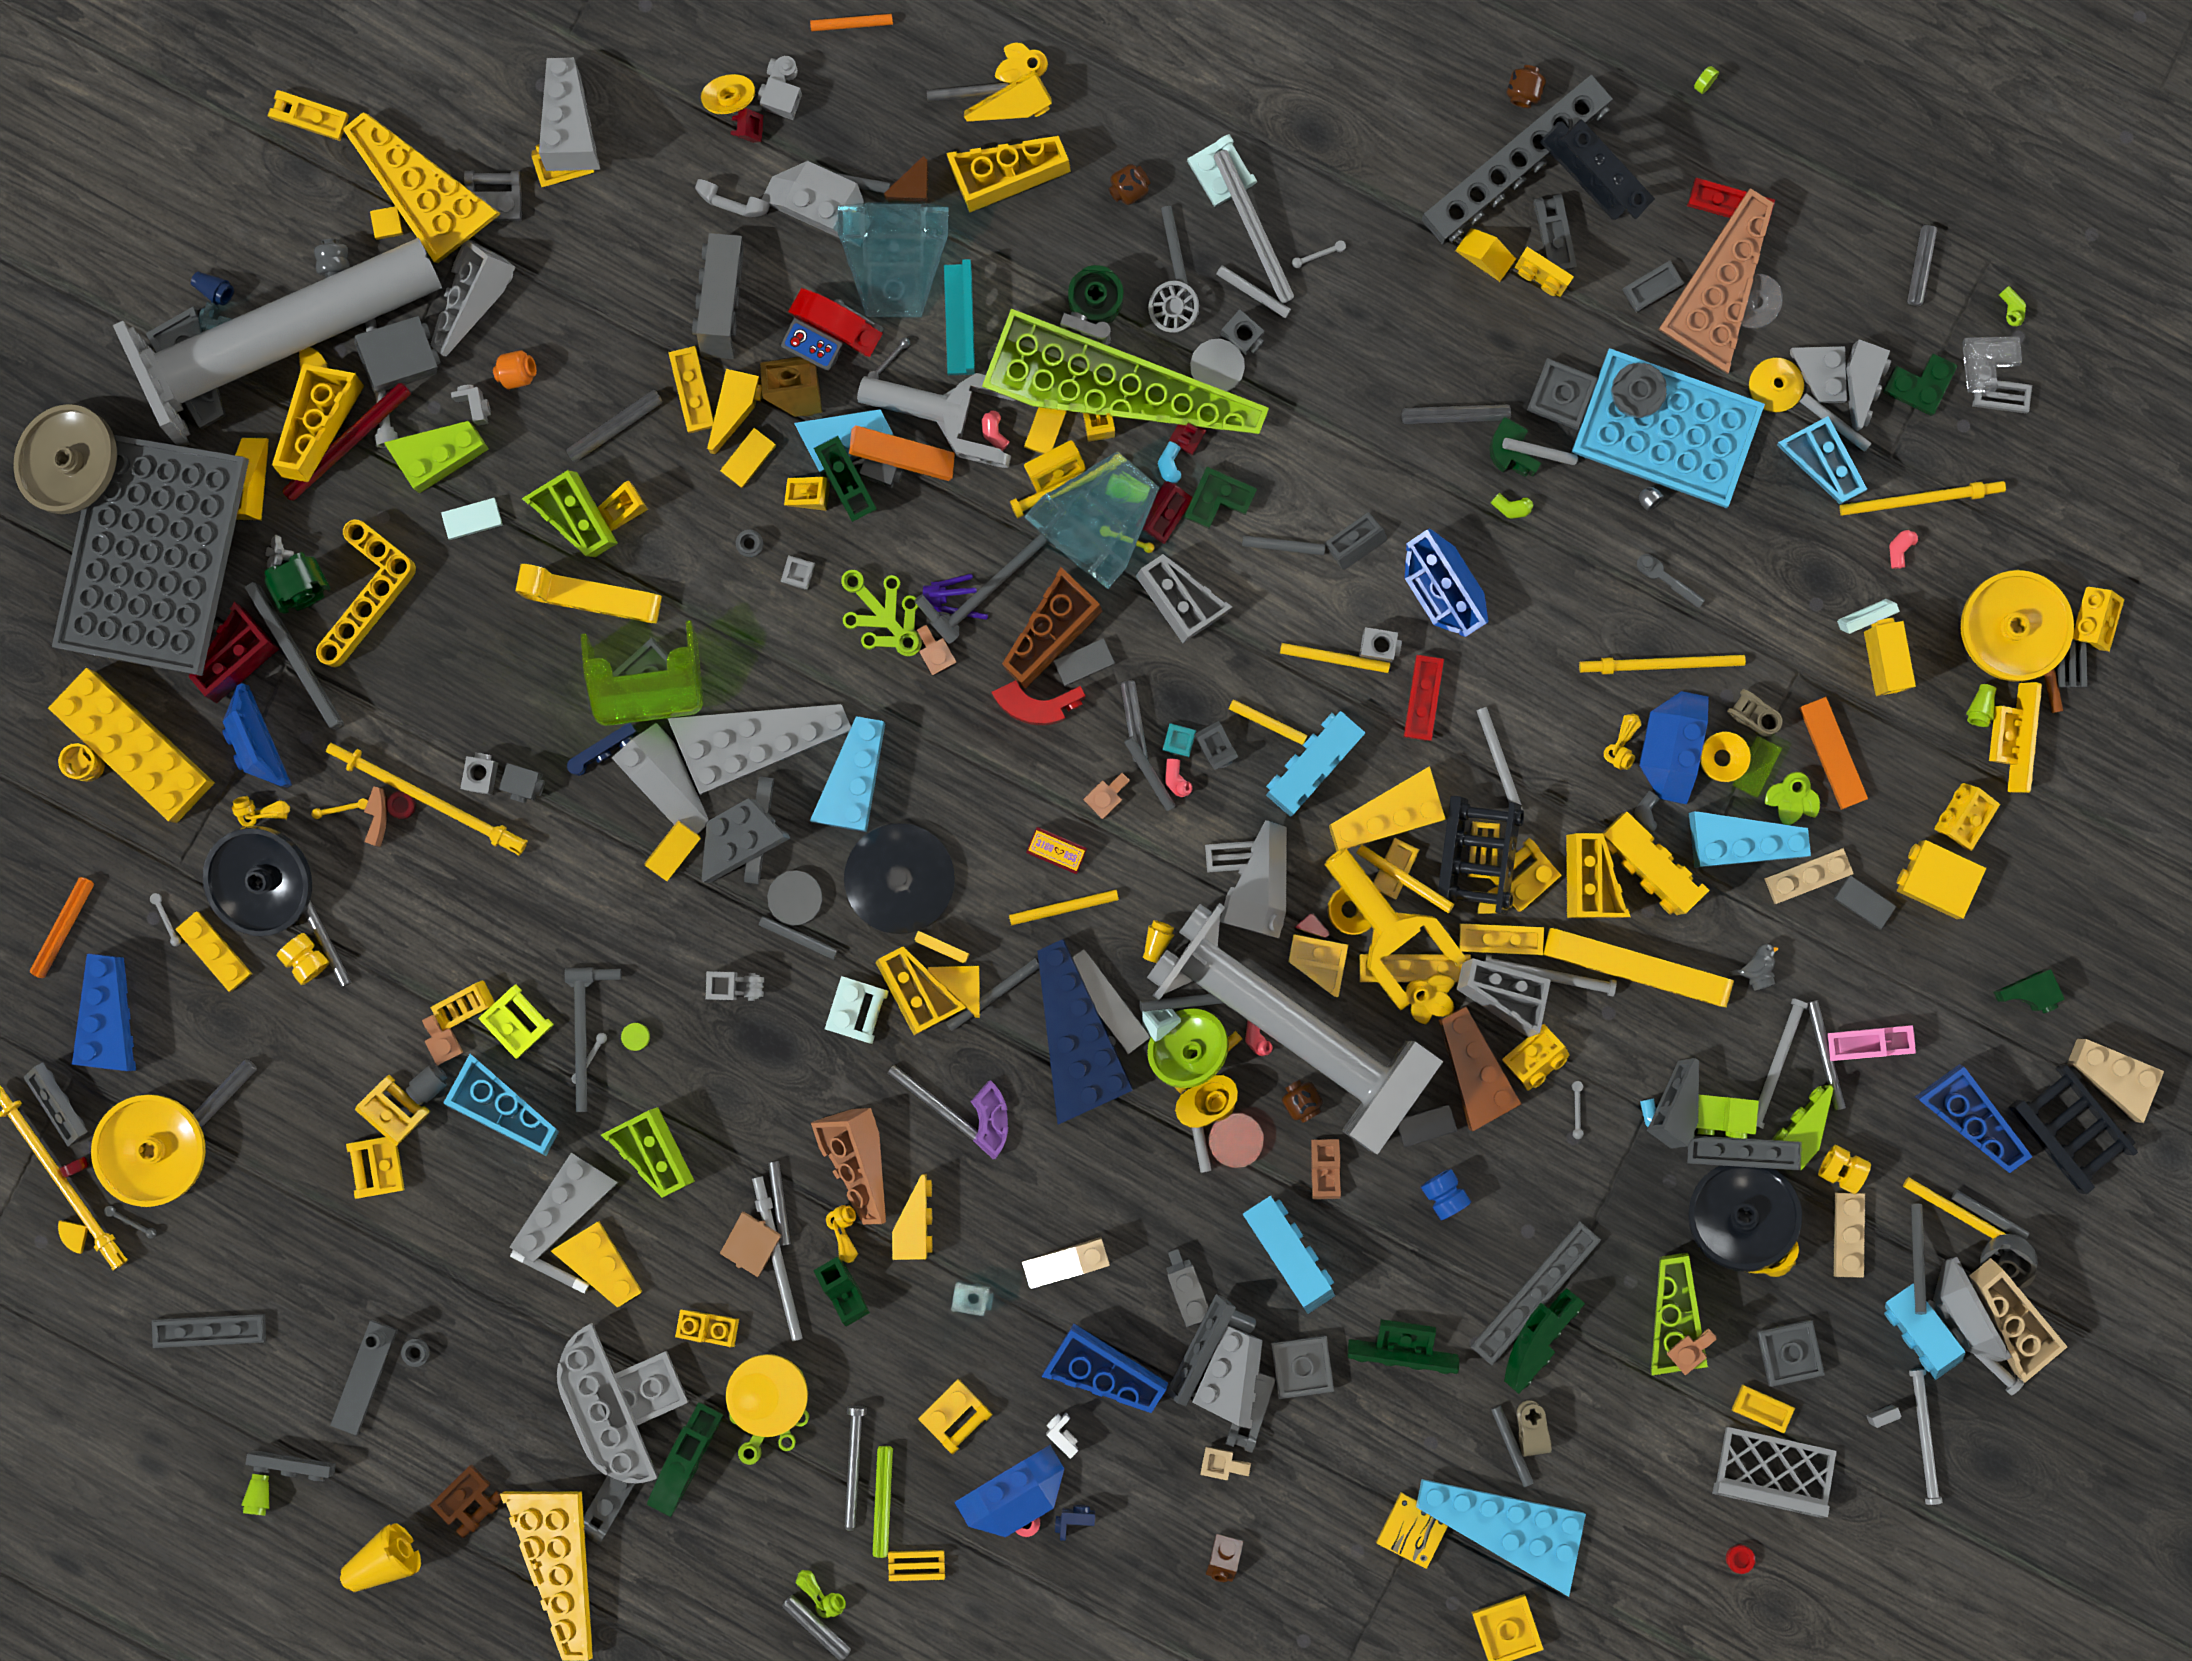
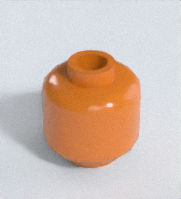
M522 350L500 355L496 360V366L493 367L496 381L501 382L507 389L531 384L537 372L532 356L527 355Z

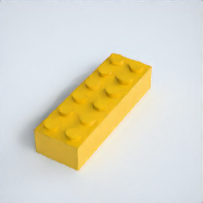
M85 668L48 707L53 714L169 822L178 823L215 783L100 674L92 669Z

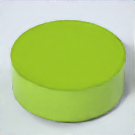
M1712 66L1707 67L1697 79L1694 89L1704 94L1716 80L1719 71Z
M631 1023L623 1029L621 1040L627 1049L638 1051L648 1045L650 1033L643 1024Z

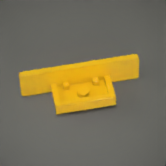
M2019 683L2016 709L2005 706H1995L1989 761L2010 765L2008 792L2029 793L2031 791L2041 700V683Z

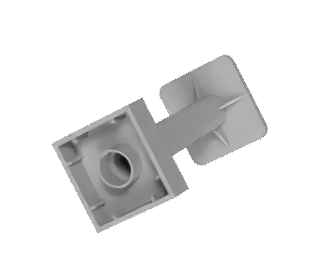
M1219 903L1211 912L1199 904L1179 931L1180 934L1191 941L1182 955L1178 958L1166 950L1147 976L1149 980L1159 986L1152 996L1159 1000L1167 992L1192 981L1197 983L1358 1098L1361 1104L1344 1126L1342 1132L1367 1150L1378 1155L1443 1061L1417 1042L1405 1041L1388 1066H1384L1218 948L1220 914L1225 906Z

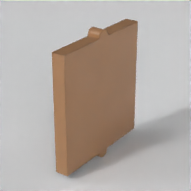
M742 1212L720 1254L736 1263L737 1268L742 1267L759 1277L782 1235L766 1226L765 1221H758L749 1214Z

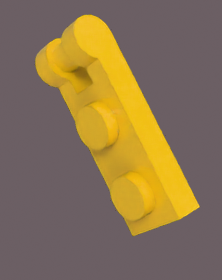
M276 90L274 96L276 102L274 107L269 110V118L341 141L344 133L343 128L346 126L349 118L346 112ZM286 104L292 105L289 113L284 112Z

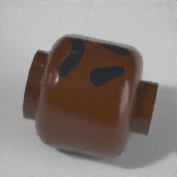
M1524 65L1523 69H1515L1512 72L1506 91L1512 104L1522 108H1531L1532 105L1540 102L1546 79L1539 73V68Z
M1128 164L1111 175L1110 181L1112 186L1108 190L1116 202L1121 200L1125 205H1131L1148 194V186L1151 183L1140 165L1136 167L1133 164Z
M1297 1080L1285 1087L1288 1093L1282 1097V1103L1293 1120H1301L1304 1123L1321 1113L1320 1107L1323 1105V1100L1312 1082L1302 1084L1300 1080Z

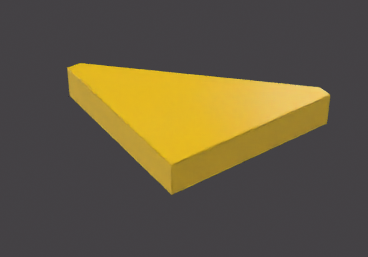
M979 966L928 967V972L939 983L945 986L975 1018H980Z

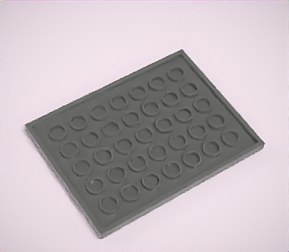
M114 435L117 447L115 471L109 485L101 496L81 511L52 647L202 676L249 459L241 456Z

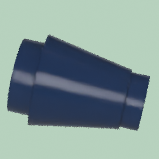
M200 271L192 276L191 286L195 287L213 304L224 306L229 303L233 296L234 288L228 280L201 273Z

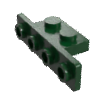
M1380 1319L1376 1343L1349 1339L1348 1358L1358 1362H1377L1386 1366L1398 1365L1410 1367L1414 1370L1438 1371L1442 1374L1459 1373L1458 1354L1433 1351L1436 1327Z

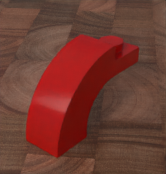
M801 288L788 311L792 315L844 341V343L866 357L871 356L883 335L882 332L866 323V320L836 302L807 289Z
M1016 680L991 692L995 701L1007 714L1016 720L1031 725H1052L1065 720L1062 709L1066 708L1068 712L1083 705L1081 700L1085 699V694L1081 686L1051 700H1036L1026 695Z

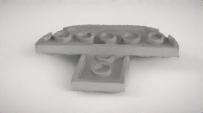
M591 1323L572 1336L566 1344L558 1363L557 1384L563 1403L588 1459L600 1472L626 1483H644L657 1479V1472L637 1425L688 1403L689 1400L667 1351L614 1374L594 1325Z

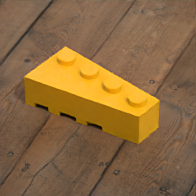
M1059 136L1023 141L1022 144L1015 145L1001 144L996 148L970 149L969 152L946 153L969 213L1071 172L1069 159Z
M308 364L302 365L272 464L281 477L304 482L310 480L364 388V385L355 373Z
M1430 766L1330 824L1329 828L1336 852L1342 848H1353L1444 821L1445 816Z
M1628 812L1622 813L1602 833L1609 853L1612 855L1616 853L1623 860L1621 862L1623 868L1631 875L1636 873L1642 879L1640 885L1649 894L1655 893L1662 900L1659 902L1661 907L1670 915L1673 912L1676 915L1686 914L1710 891L1704 884H1701L1699 887L1692 882V873L1685 866L1672 863L1674 860L1672 854L1661 844L1655 845L1652 842L1654 837Z

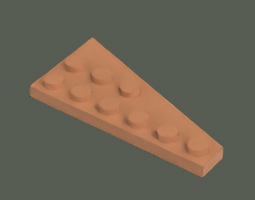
M1751 188L1743 197L1658 329L1726 374L1730 370L1763 238L1766 234L1773 207V202Z

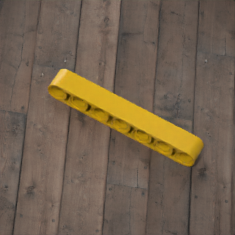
M1554 928L1549 930L1543 955L1725 1008H1727L1734 983L1733 980Z

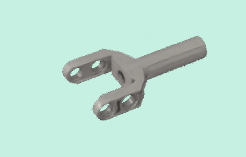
M975 373L944 395L864 376L862 378L857 396L859 403L936 421L957 457L1001 468L1009 467L1011 456L1003 453L999 448L959 439L963 435L972 400V391L1015 401V399L982 387L986 375Z

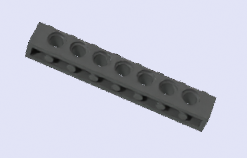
M1591 74L1425 212L1421 220L1442 245L1448 240L1451 243L1464 233L1462 230L1464 226L1469 222L1472 225L1476 224L1485 215L1483 211L1488 206L1496 207L1506 198L1504 195L1506 191L1511 187L1515 191L1527 180L1524 176L1532 170L1534 173H1537L1548 163L1545 159L1551 153L1546 148L1543 150L1536 149L1533 145V140H1542L1554 127L1553 124L1555 122L1562 121L1571 129L1580 119L1586 124L1594 118L1599 121L1610 111L1608 106L1613 99ZM1583 105L1587 108L1588 113L1580 115L1575 111L1574 106ZM1516 156L1523 158L1525 166L1516 167L1512 163V158ZM1500 174L1503 176L1505 183L1501 185L1493 183L1491 175ZM1478 191L1483 195L1484 200L1475 202L1471 199L1470 193ZM1453 208L1459 209L1463 214V218L1459 220L1451 218L1449 210Z

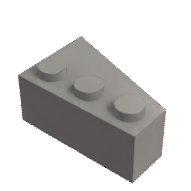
M1162 554L1141 568L1136 577L1181 642L1185 643L1225 616L1232 606L1227 602L1224 603L1211 593L1210 589L1206 586L1203 587L1191 578L1189 573Z

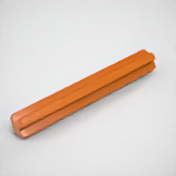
M80 877L76 882L30 969L32 975L38 978H45L94 886L91 880Z

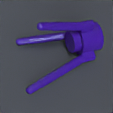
M968 574L940 582H931V585L923 586V595L937 612L953 614L958 608L942 606V604H947V596L976 593L977 589L961 588L946 590L945 586L972 579L973 575ZM974 611L967 615V617L988 619L987 614Z

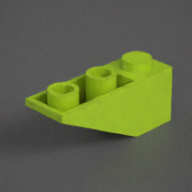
M1830 1085L1818 1086L1810 1094L1809 1099L1811 1101L1805 1108H1798L1790 1119L1793 1122L1788 1128H1781L1772 1139L1802 1142L1801 1170L1820 1149L1833 1093V1087Z

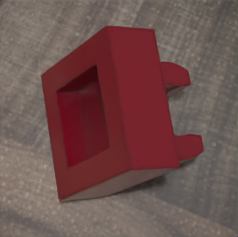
M748 108L739 110L738 115L732 117V121L737 122V130L731 131V135L752 143L762 142L763 115Z
M1189 422L1187 425L1178 424L1169 441L1180 446L1181 450L1193 455L1206 430L1196 427Z

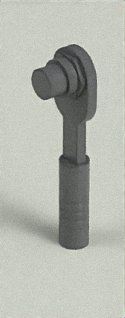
M1644 554L1637 560V568L1640 572L1651 579L1660 578L1671 586V589L1697 608H1700L1705 601L1704 598L1678 579L1675 580L1664 572L1663 564L1652 555Z

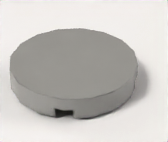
M1223 339L1208 340L1200 344L1192 355L1190 362L1191 376L1195 380L1229 392L1242 380L1245 370L1244 357L1239 348L1230 341Z

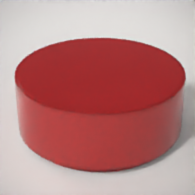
M1737 1544L1727 1551L1726 1563L1735 1573L1745 1574L1754 1567L1755 1555L1747 1546Z

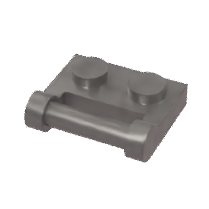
M512 170L511 173L464 172L465 187L501 213L493 221H522V177L520 170ZM475 184H511L512 191L475 192Z
M1071 312V315L1064 313L1060 323L1061 328L1107 346L1110 344L1111 329L1106 322L1093 324L1086 321L1087 317L1082 314Z

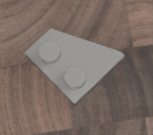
M1845 346L1790 349V355L1792 358H1795L1802 371L1803 379L1809 384L1811 393L1816 401L1819 403H1845L1847 401Z

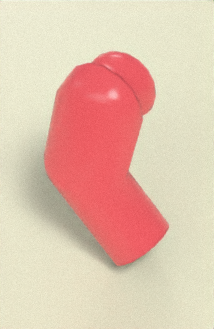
M993 410L986 413L982 418L983 437L1003 452L1010 441L999 433L998 424L1001 416L997 411Z
M1904 530L1890 543L1891 569L1905 567L1904 552L1918 542V536L1915 532Z
M1167 759L1166 786L1176 796L1185 797L1190 795L1192 792L1191 783L1187 782L1179 774L1180 760Z
M1247 1021L1246 1044L1259 1056L1269 1055L1273 1049L1272 1043L1262 1036L1260 1028Z

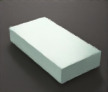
M495 498L441 512L449 540L503 525Z
M1884 599L1840 618L1837 622L1840 630L1850 634L1900 611L1897 603Z

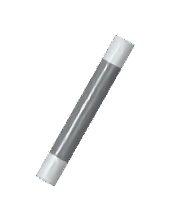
M515 1250L510 1255V1257L584 1294L590 1285L539 1258L532 1262Z

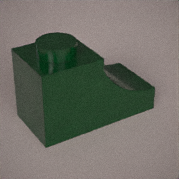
M2043 969L1994 991L1998 1002H2006L2012 999L2021 1000L2030 1005L2032 1011L2042 1010L2043 1014L2057 1009V1003L2065 1000L2051 969Z

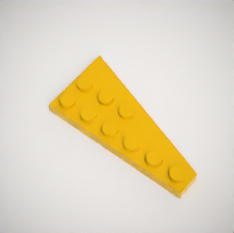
M363 112L343 128L352 144L435 263L442 261L501 214L369 114Z
M505 1491L501 1493V1499L503 1503L507 1504L511 1515L509 1520L512 1528H516L521 1542L519 1547L533 1584L538 1587L542 1597L540 1601L544 1611H547L552 1627L550 1629L562 1660L589 1661L593 1658L582 1492Z

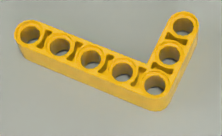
M355 519L345 524L343 528L344 538L378 565L380 569L316 649L317 658L320 662L330 667L341 666L416 572L415 564L409 557L370 526ZM358 527H363V537L359 540H354L352 537L353 531ZM379 544H384L385 553L381 557H375V547ZM400 561H405L407 564L406 571L403 574H396V564ZM387 582L389 584L388 593L384 596H379V585ZM371 604V614L368 617H362L360 613L362 606ZM349 625H353L355 629L354 635L349 639H345L343 636L344 629ZM330 647H336V658L328 661L326 651Z
M529 564L520 565L515 590L522 597L537 602L648 623H657L662 599L661 595L554 575L545 568Z

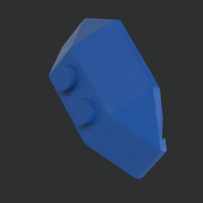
M1430 528L1406 543L1405 580L1433 625L1466 637L1489 622L1484 592L1455 546Z
M243 683L237 685L223 719L225 726L223 735L229 745L232 744L236 754L233 757L239 770H244L245 773L285 788L291 787L290 779L249 685Z
M1681 691L1649 714L1639 766L1661 800L1685 805L1688 803L1697 777L1708 724L1707 696Z
M1049 1445L960 1498L955 1504L968 1527L1007 1537L1054 1509L1064 1467L1052 1446Z

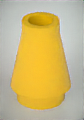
M1153 920L1152 925L1148 926L1145 952L1143 954L1144 959L1154 963L1159 961L1174 937V934H1172L1174 927L1164 922Z

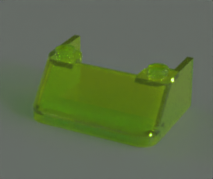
M691 620L686 621L688 647L676 648L670 652L667 657L668 670L613 677L609 662L602 658H594V649L587 634H581L584 677L592 714L599 724L607 726L693 715L700 711L703 706L698 638Z

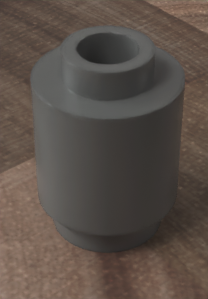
M428 1065L409 1082L410 1086L405 1090L421 1106L424 1102L428 1103L448 1086L445 1081L448 1076L438 1065L434 1068Z

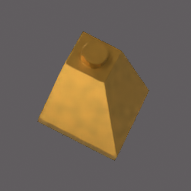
M801 357L760 363L763 399L794 417L812 416L822 413L821 394L815 364Z

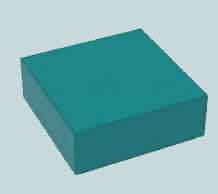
M1170 723L1162 751L1189 757L1196 730Z

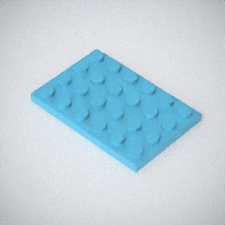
M1609 348L1571 453L1727 508L1765 404ZM1629 364H1650L1657 368L1665 378L1666 399L1660 409L1649 417H1628L1618 410L1612 400V382L1618 372Z

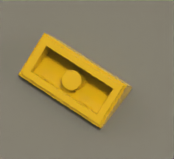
M1072 440L1024 464V468L1037 493L1087 470Z

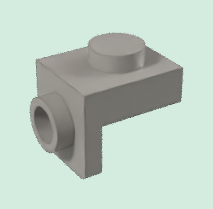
M463 385L457 388L458 391L451 392V397L455 402L469 400L472 420L477 426L488 424L487 416L491 415L488 399L483 398V393L478 387L474 388V385Z

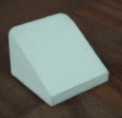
M1173 1009L1143 1012L1142 1017L1143 1028L1155 1042L1162 1039L1181 1022L1180 1017Z

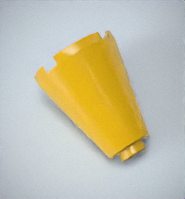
M397 1523L385 1526L342 1567L340 1575L342 1585L346 1589L357 1592L414 1575L420 1570L421 1558L419 1550L414 1552L411 1543L414 1542L412 1536Z

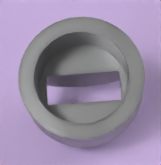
M1647 487L1640 492L1639 501L1647 511H1650L1664 496L1654 487Z

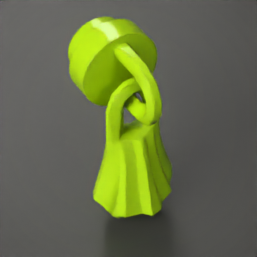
M801 1570L798 1573L796 1584L817 1604L815 1609L819 1616L829 1618L843 1612L846 1603L842 1595L831 1593L824 1596L811 1571ZM818 1595H819L820 1598L822 1599L821 1601H818V1599H817V1596H818Z

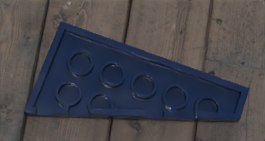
M1064 939L1037 951L1058 1125L1134 1090Z

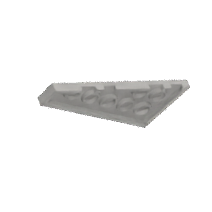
M842 704L667 718L700 795L848 733L851 729Z

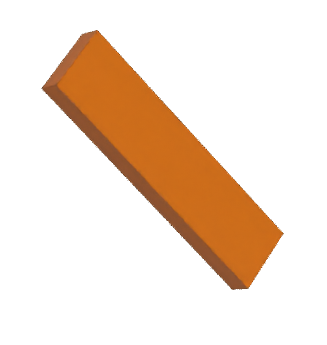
M857 425L851 430L849 454L946 481L951 480L953 477L954 452Z
M1824 697L1799 707L1840 809L1867 800L1868 797L1827 698Z

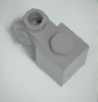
M782 56L777 60L771 58L767 68V74L770 77L766 85H761L758 100H761L762 110L793 120L802 93L799 87L786 83V80L790 81L796 78L798 73L796 63L790 56Z
M707 971L706 999L737 1000V995H742L748 998V1001H755L759 997H764V992L762 991L764 988V977H760L756 973H749L748 976L738 977L737 972Z

